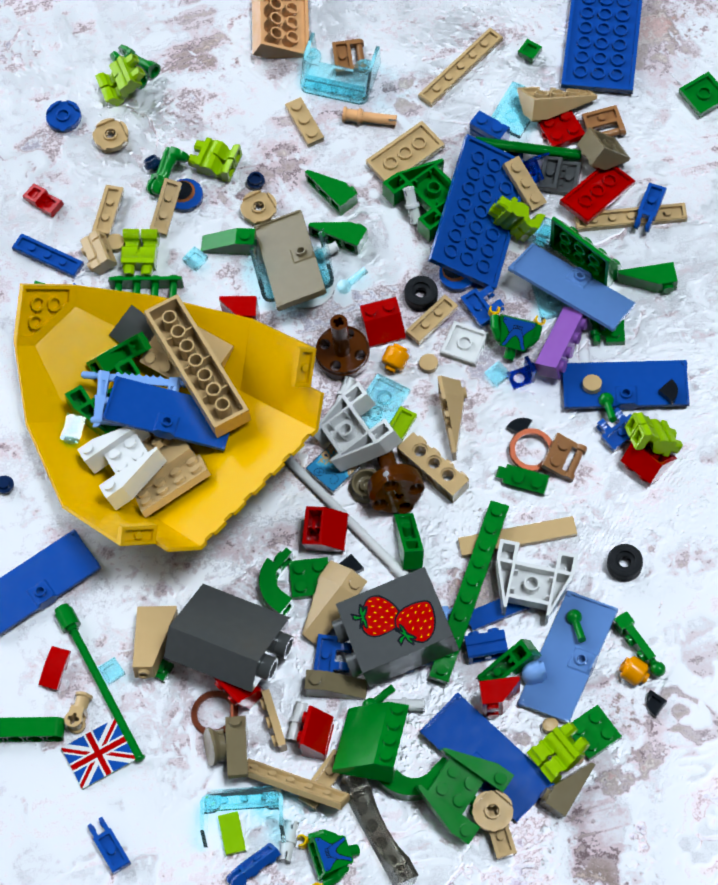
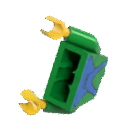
M492 306L489 307L488 315L490 316V328L494 340L498 342V345L506 347L503 358L514 360L517 350L526 351V349L531 348L540 339L542 326L545 324L546 319H543L540 323L537 320L538 316L533 321L504 314L499 316V306L497 307V312L491 310Z
M326 829L310 833L307 837L299 834L296 838L298 841L305 840L304 843L297 846L300 849L308 847L318 880L323 882L321 884L313 883L312 885H335L339 883L349 872V867L353 864L352 857L360 855L358 844L348 845L344 835H337Z

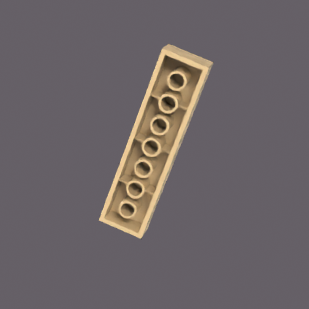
M178 294L145 310L144 314L148 325L215 436L219 438L251 421L249 409Z

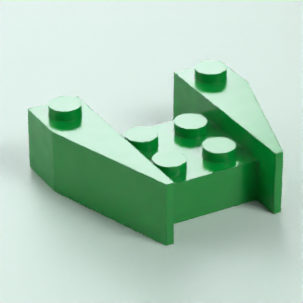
M443 158L397 172L382 182V195L393 206L405 199L403 188L414 186L416 199L426 211L425 214L418 218L417 231L428 242L435 239L452 181L443 172Z
M131 357L114 366L115 374L119 372L122 375L124 373L128 375L133 373L135 376L141 375L140 370ZM82 385L65 393L66 402L76 418L99 436L123 428L111 425H101L97 428L92 427L93 424L90 422V418L94 416L95 398L90 399ZM112 388L108 389L107 397L110 396Z
M441 748L439 751L448 758L427 790L421 785H416L414 788L445 830L463 844L469 845L480 827L462 814L483 783L494 790L504 792L514 774L498 763L448 748Z

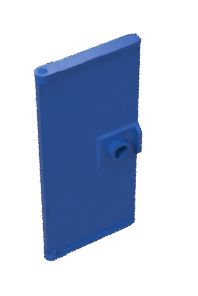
M687 360L567 363L566 371L562 373L564 409L604 408L599 404V396L602 393H610L614 398L612 407H618L620 410H634L638 407L689 406ZM594 374L601 378L602 388L598 393L589 394L584 391L583 379L587 375ZM671 379L675 381L678 387L677 399L673 405L658 394L659 389Z
M119 376L114 378L113 387L102 417V421L150 432L156 437L168 440L178 439L225 451L230 432L219 438L215 436L191 395Z
M73 529L0 577V636L38 610H44L56 602L59 596L102 569L76 530Z
M458 692L420 730V733L438 750L448 748L495 762L514 774V777L503 793L512 801V819L516 823L541 799L540 795L543 790L555 784L551 783L532 760ZM485 783L480 787L483 792L495 791Z

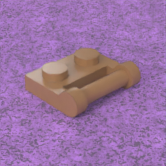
M362 39L332 42L336 75L365 74L368 72V66L365 64L364 41ZM351 48L356 49L358 64L353 65Z
M617 105L582 114V121L586 131L589 127L599 130L617 125V128L602 133L612 137L626 135V129Z
M557 433L541 467L567 482H573L577 466L588 448ZM573 450L575 455L568 470L565 471L562 468L570 451Z

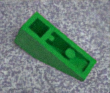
M311 170L305 171L306 181L341 216L358 203V193L353 186Z
M313 222L308 225L309 235L328 243L336 241L338 247L359 255L368 239V230L362 224H355L353 222Z
M234 228L203 235L201 253L256 256V230L252 228Z
M674 262L618 270L617 275L618 283L656 293H671L677 290L678 280Z
M413 513L394 514L403 570L420 569L423 567L424 549Z
M520 639L477 677L480 681L514 677L522 671V668L527 663L539 659L542 655L531 640Z

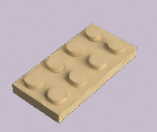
M421 121L366 159V165L384 182L397 172L423 164L443 150L445 144Z
M201 455L189 458L185 464L174 468L170 474L164 478L157 479L153 485L142 489L135 496L141 513L145 518L211 475Z

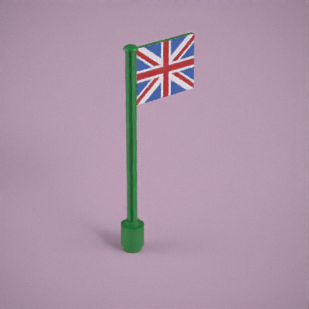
M66 603L55 609V618L63 633L71 634L114 716L113 720L61 748L82 790L133 762L140 763L144 761L146 756L142 754L78 631L81 622L73 607Z

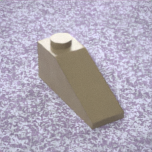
M306 670L304 689L306 697L366 700L368 682L365 679L353 678L352 676L329 671Z
M246 715L225 717L228 779L249 777Z
M593 762L585 764L550 787H546L540 795L541 801L539 805L557 818L565 817L596 764Z

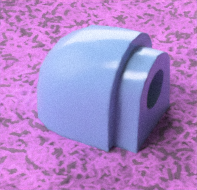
M534 660L527 663L521 671L523 682L528 685L542 683L543 680H547L544 662Z

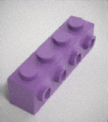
M563 307L535 362L538 375L560 379L562 373L566 371L569 359L573 357L576 345L580 343L583 330L587 329L588 319L584 314L571 307Z

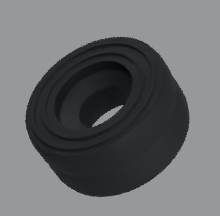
M426 276L413 277L405 286V301L415 311H427L438 300L436 283ZM419 290H424L426 292V295L424 297H418L416 295V292Z
M620 544L609 552L607 569L614 579L628 582L637 578L641 573L643 557L635 546ZM626 558L631 564L628 567H622L619 561Z

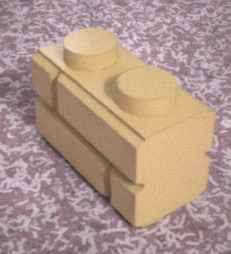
M94 230L89 236L81 239V251L88 259L87 266L90 271L103 275L109 271L108 269H112L117 265L105 233Z

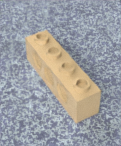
M412 432L397 447L398 456L408 465L416 468L419 474L450 502L454 503L469 489V478L462 471H457L454 464L450 460L442 458L436 448H431L427 445L426 440L422 436H417ZM422 452L425 455L417 456L416 454ZM436 464L439 467L433 469L430 466ZM447 476L453 478L450 481L444 480V478Z

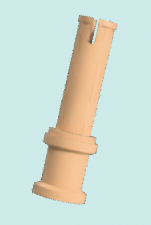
M347 106L343 108L342 122L344 123L346 121L357 122V124L367 122L395 127L397 123L396 121L389 120H397V115L364 112L362 108L355 110L348 109Z

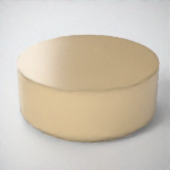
M111 234L107 238L113 253L122 251V246H125V243L120 234Z
M433 354L423 355L419 360L421 371L424 373L435 372L438 368L437 357Z
M591 374L583 379V389L585 392L596 394L601 390L602 380L599 376Z

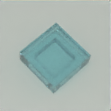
M194 246L182 260L193 270L197 271L208 260V256Z
M497 361L484 372L497 388L512 376L500 361Z
M115 657L98 667L108 685L126 675Z

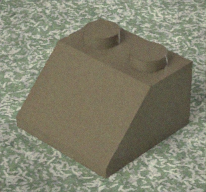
M590 127L577 144L581 154L588 159V164L595 169L607 170L631 159L616 138Z

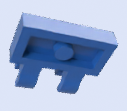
M490 285L480 292L475 288L460 297L462 303L480 328L490 323V316L488 315L490 306H492L491 310L493 312H497L498 306L500 307V313L505 310L501 299L495 301L490 306L485 301L495 296L494 290Z
M618 407L614 409L617 418L615 422L618 424L611 428L602 418L597 422L598 426H596L598 431L603 434L601 440L613 453L630 440L624 427L632 415L629 414L626 417Z
M318 634L314 670L349 673L347 662H336L337 651L352 653L351 643L344 642L340 644L337 636Z

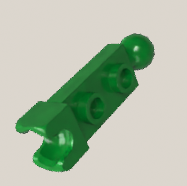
M626 611L614 619L615 624L613 626L620 636L625 635L624 638L630 647L633 646L637 651V657L650 666V672L653 676H663L666 672L665 665L662 662L656 661V655L634 627L635 621Z

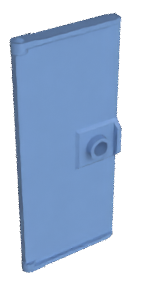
M534 243L508 267V271L533 284L612 332L616 330L617 326L636 304V302L595 280L587 270L571 266Z
M568 590L541 649L540 654L542 656L537 659L538 662H544L548 679L535 685L526 684L517 702V706L550 718H555L563 723L570 722L588 679L596 666L598 656L618 613V608ZM576 609L582 614L580 623L586 641L582 643L578 642L573 625L569 624L566 620L568 611Z

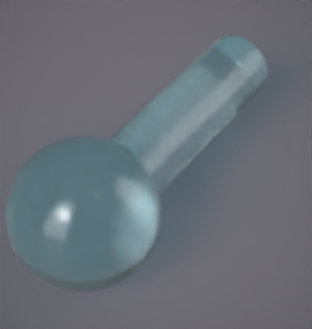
M365 267L361 268L348 280L339 281L337 284L338 291L342 294L349 293L352 285L368 273Z

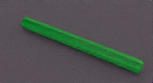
M475 137L503 151L562 157L563 159L580 160L582 155L581 150Z

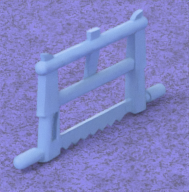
M99 370L98 373L90 371L81 372V377L84 379H98L97 395H94V416L90 418L93 428L101 425L125 427L102 421L105 405H107L109 399L107 397L109 382H114L116 376L154 386L168 387L169 390L179 392L180 387L186 388L180 377L164 379L162 376L157 378L154 375L151 377L145 375L143 377L140 374L135 376L133 373L130 375L127 373L122 375L119 372L110 374L109 371Z

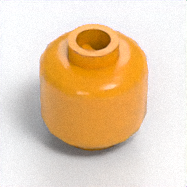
M395 343L393 346H388L382 357V363L386 365L385 369L392 373H395L396 370L402 371L409 359L407 349Z
M636 656L626 657L619 667L620 677L632 686H637L640 683L644 684L650 676L648 673L649 666Z

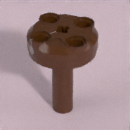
M340 314L334 315L330 320L331 328L326 330L317 341L316 361L322 372L332 380L338 381L344 379L345 376H348V379L349 377H355L369 366L370 348L364 334L358 329L348 326L345 316ZM323 346L329 347L327 349H322ZM358 357H364L362 360H357ZM335 367H339V368H340L339 370H336V371H335V370H332V369L335 368Z
M392 449L389 453L377 457L380 470L375 472L369 479L367 493L374 510L406 514L421 499L425 487L422 477L416 468L407 464H397Z

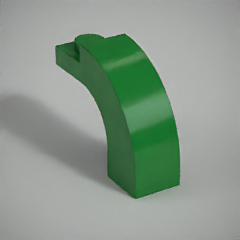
M140 332L108 349L86 364L91 372L98 373L99 370L110 372L116 364L129 357L134 358L152 347L144 333Z
M288 548L278 552L274 562L267 558L259 575L260 591L266 607L285 616L294 606L293 599L281 591L277 583L280 575L289 565V561L294 559L292 551Z
M442 757L426 775L418 778L404 776L396 769L393 783L378 780V786L397 799L405 801L423 800L414 787L421 785L427 790L447 759Z

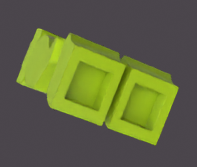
M131 53L126 58L120 55L116 61L109 65L111 74L102 72L95 75L107 103L118 107L124 103L126 97H129L128 94L134 92L137 87L142 86L141 79L145 76V72L141 67L137 66L135 68V65L139 63L137 55Z
M207 137L205 141L196 140L194 150L199 155L190 154L187 162L189 166L196 168L198 174L214 176L215 179L220 178L223 182L230 183L243 154L240 144L233 145L232 149L229 150V147L223 141L212 140V138Z
M502 195L497 203L491 206L488 214L496 218L493 224L496 226L500 225L505 230H510V234L515 236L516 241L524 243L539 229L545 215L537 214L530 219L529 206L522 202H517L518 199L516 197L509 200Z
M122 229L125 246H122L121 265L124 276L132 277L135 276V271H141L142 277H151L157 267V253L160 242L158 229H141V234L139 229Z
M642 412L633 413L624 427L635 450H641L649 443L653 453L668 457L671 452L678 454L683 447L682 442L676 440V430L670 428L667 421L661 420L659 422L657 419H650L649 416H645Z
M568 722L562 727H555L543 740L539 741L537 746H533L527 751L528 755L540 767V770L551 783L561 780L562 776L560 773L572 769L580 759L586 756L584 752L590 746V743L584 737H580L576 742L572 739V736L578 731L572 722Z

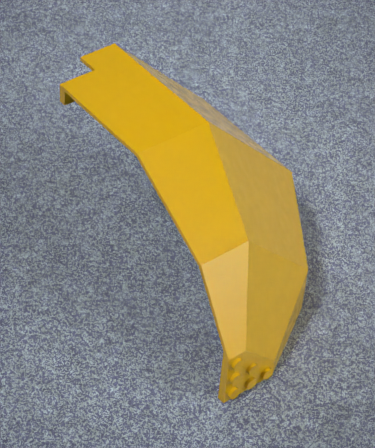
M20 283L13 340L26 427L62 508L119 546L156 544L167 552L202 550L208 544L207 541L213 535L216 536L227 525L226 521L232 515L236 516L247 504L246 501L252 495L255 496L266 485L265 482L270 476H275L286 465L284 462L290 456H294L305 445L304 442L310 436L313 437L319 430L324 393L311 387L316 348L255 319L183 302L197 326L235 346L224 370L249 409L251 421L230 432L225 451L190 443L196 456L201 455L211 474L191 489L146 518L141 513L135 497L118 510H115L99 487L100 484L115 475L110 464L94 474L77 450L92 439L99 437V435L76 418L66 402L65 393L82 385L90 399L94 398V395H97L98 379H84L81 377V372L90 371L86 363L119 344L109 334L131 305L144 313L145 310L169 298L73 284ZM142 355L139 358L137 356L132 358L143 377L145 375L149 377L154 375L157 378L162 376L164 379H169L139 362ZM115 369L111 370L110 374H115ZM109 382L108 389L113 387L114 382ZM180 387L179 392L191 395L187 388Z

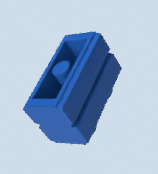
M478 111L470 122V134L475 137L509 140L510 138L509 126L501 124L500 121L482 111Z
M491 628L485 633L473 631L468 633V636H464L469 664L498 659L508 650L504 629Z

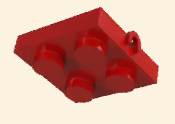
M572 110L537 122L542 132V138L548 142L549 146L564 147L580 141L585 134Z

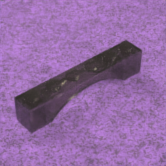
M344 775L339 786L343 792L350 794L348 803L392 885L415 884L419 874L409 856L398 846L387 829L376 805L368 780L362 777Z

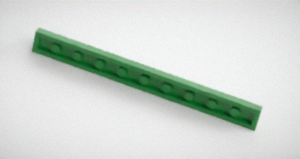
M490 501L448 621L459 650L435 660L429 679L449 684L464 636L466 635L509 511L508 505Z

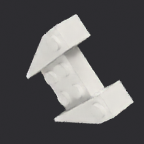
M359 381L340 396L320 421L319 430L314 435L321 445L330 440L338 454L330 460L340 472L387 454L403 442L385 418L369 429L361 416L376 404Z
M125 426L96 437L77 449L84 462L94 474L110 464L115 475L100 484L99 487L115 510L130 502L167 462L157 447L151 451H148L142 441L151 436L149 432Z
M500 539L495 568L502 615L506 614L507 604L512 603L547 611L544 624H548L573 582L578 554L559 551L555 568L516 561L520 543Z

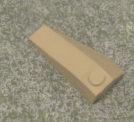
M540 87L517 88L523 114L532 122L550 119L596 100L598 96L590 90L568 88L564 92L556 88H550V91L540 90Z
M437 376L438 394L452 460L454 461L457 460L464 399L467 398L466 388L461 386L460 380Z
M330 560L318 577V584L312 597L313 601L307 614L302 636L317 647L318 634L327 635L333 628L331 621L341 618L336 604L358 595L368 581L354 570Z

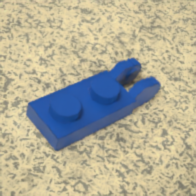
M653 183L648 184L637 212V218L634 223L635 229L640 227L643 217L648 219L645 225V232L649 233L666 194V187Z
M100 817L99 823L105 830L103 833L98 835L94 825L91 823L87 826L94 837V842L114 875L131 865V862L112 829L107 826L103 817Z
M268 843L231 871L226 877L227 882L231 885H246L247 879L256 876L266 865L274 863L281 853L272 843Z

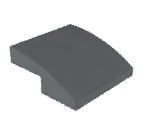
M544 156L538 188L546 192L565 196L579 184L582 169L581 162L563 161L562 157Z
M131 305L109 335L121 343L133 335L143 332L150 342L154 333L147 323L145 314Z

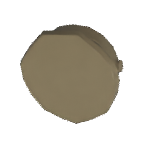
M362 469L352 476L348 489L356 502L371 504L367 493V484L371 476L377 472L375 469Z
M207 727L203 733L208 765L215 766L218 762L226 760L224 729L213 730Z

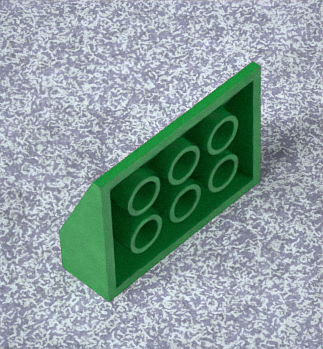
M556 217L551 219L550 247L576 267H581L590 272L595 280L610 287L617 280L618 270H622L620 262L609 257L602 248L596 247L589 238H584L580 235L576 228L570 227Z
M384 702L349 708L332 772L393 783L408 724L409 705Z

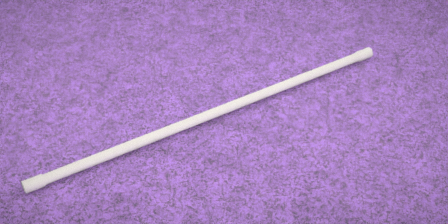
M291 456L284 462L329 508L347 513ZM350 515L348 516V527L389 567L390 571L397 578L409 573L407 570H403L402 565L395 561Z

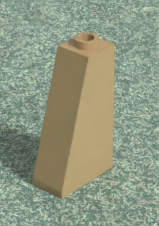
M172 439L167 447L164 445L160 448L167 462L142 489L150 487L157 479L164 478L174 468L182 466L189 458L196 456L190 443Z
M177 606L137 607L132 666L135 678L147 679L156 676L165 654L169 626L178 616Z

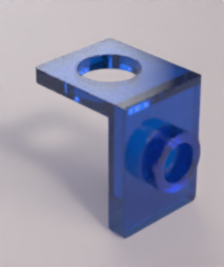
M550 152L534 156L523 162L535 183L544 180L538 160L550 155Z
M525 356L524 367L507 373L513 389L516 390L534 383L537 369L535 364L531 363L529 356ZM522 374L525 379L523 382L517 383L513 379L514 376Z

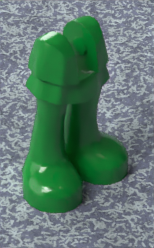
M121 44L118 47L120 53L125 58L131 53L137 55L128 46ZM115 51L110 54L113 62L120 56ZM138 56L139 63L137 65L145 72V76L141 79L142 86L137 87V89H142L146 86L148 77L154 79L159 75L161 66L154 61Z
M166 147L157 172L151 174L150 180H148L147 192L150 195H160L164 178L169 179L174 165L179 162L186 163L190 156L176 147Z

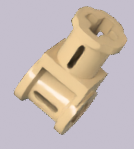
M83 691L76 692L75 703L71 705L69 712L64 718L65 724L73 734H80L85 730V721L88 715L86 711L89 702L93 699L92 695Z

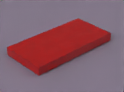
M617 166L607 170L598 168L560 199L559 204L588 225L634 186L635 180Z

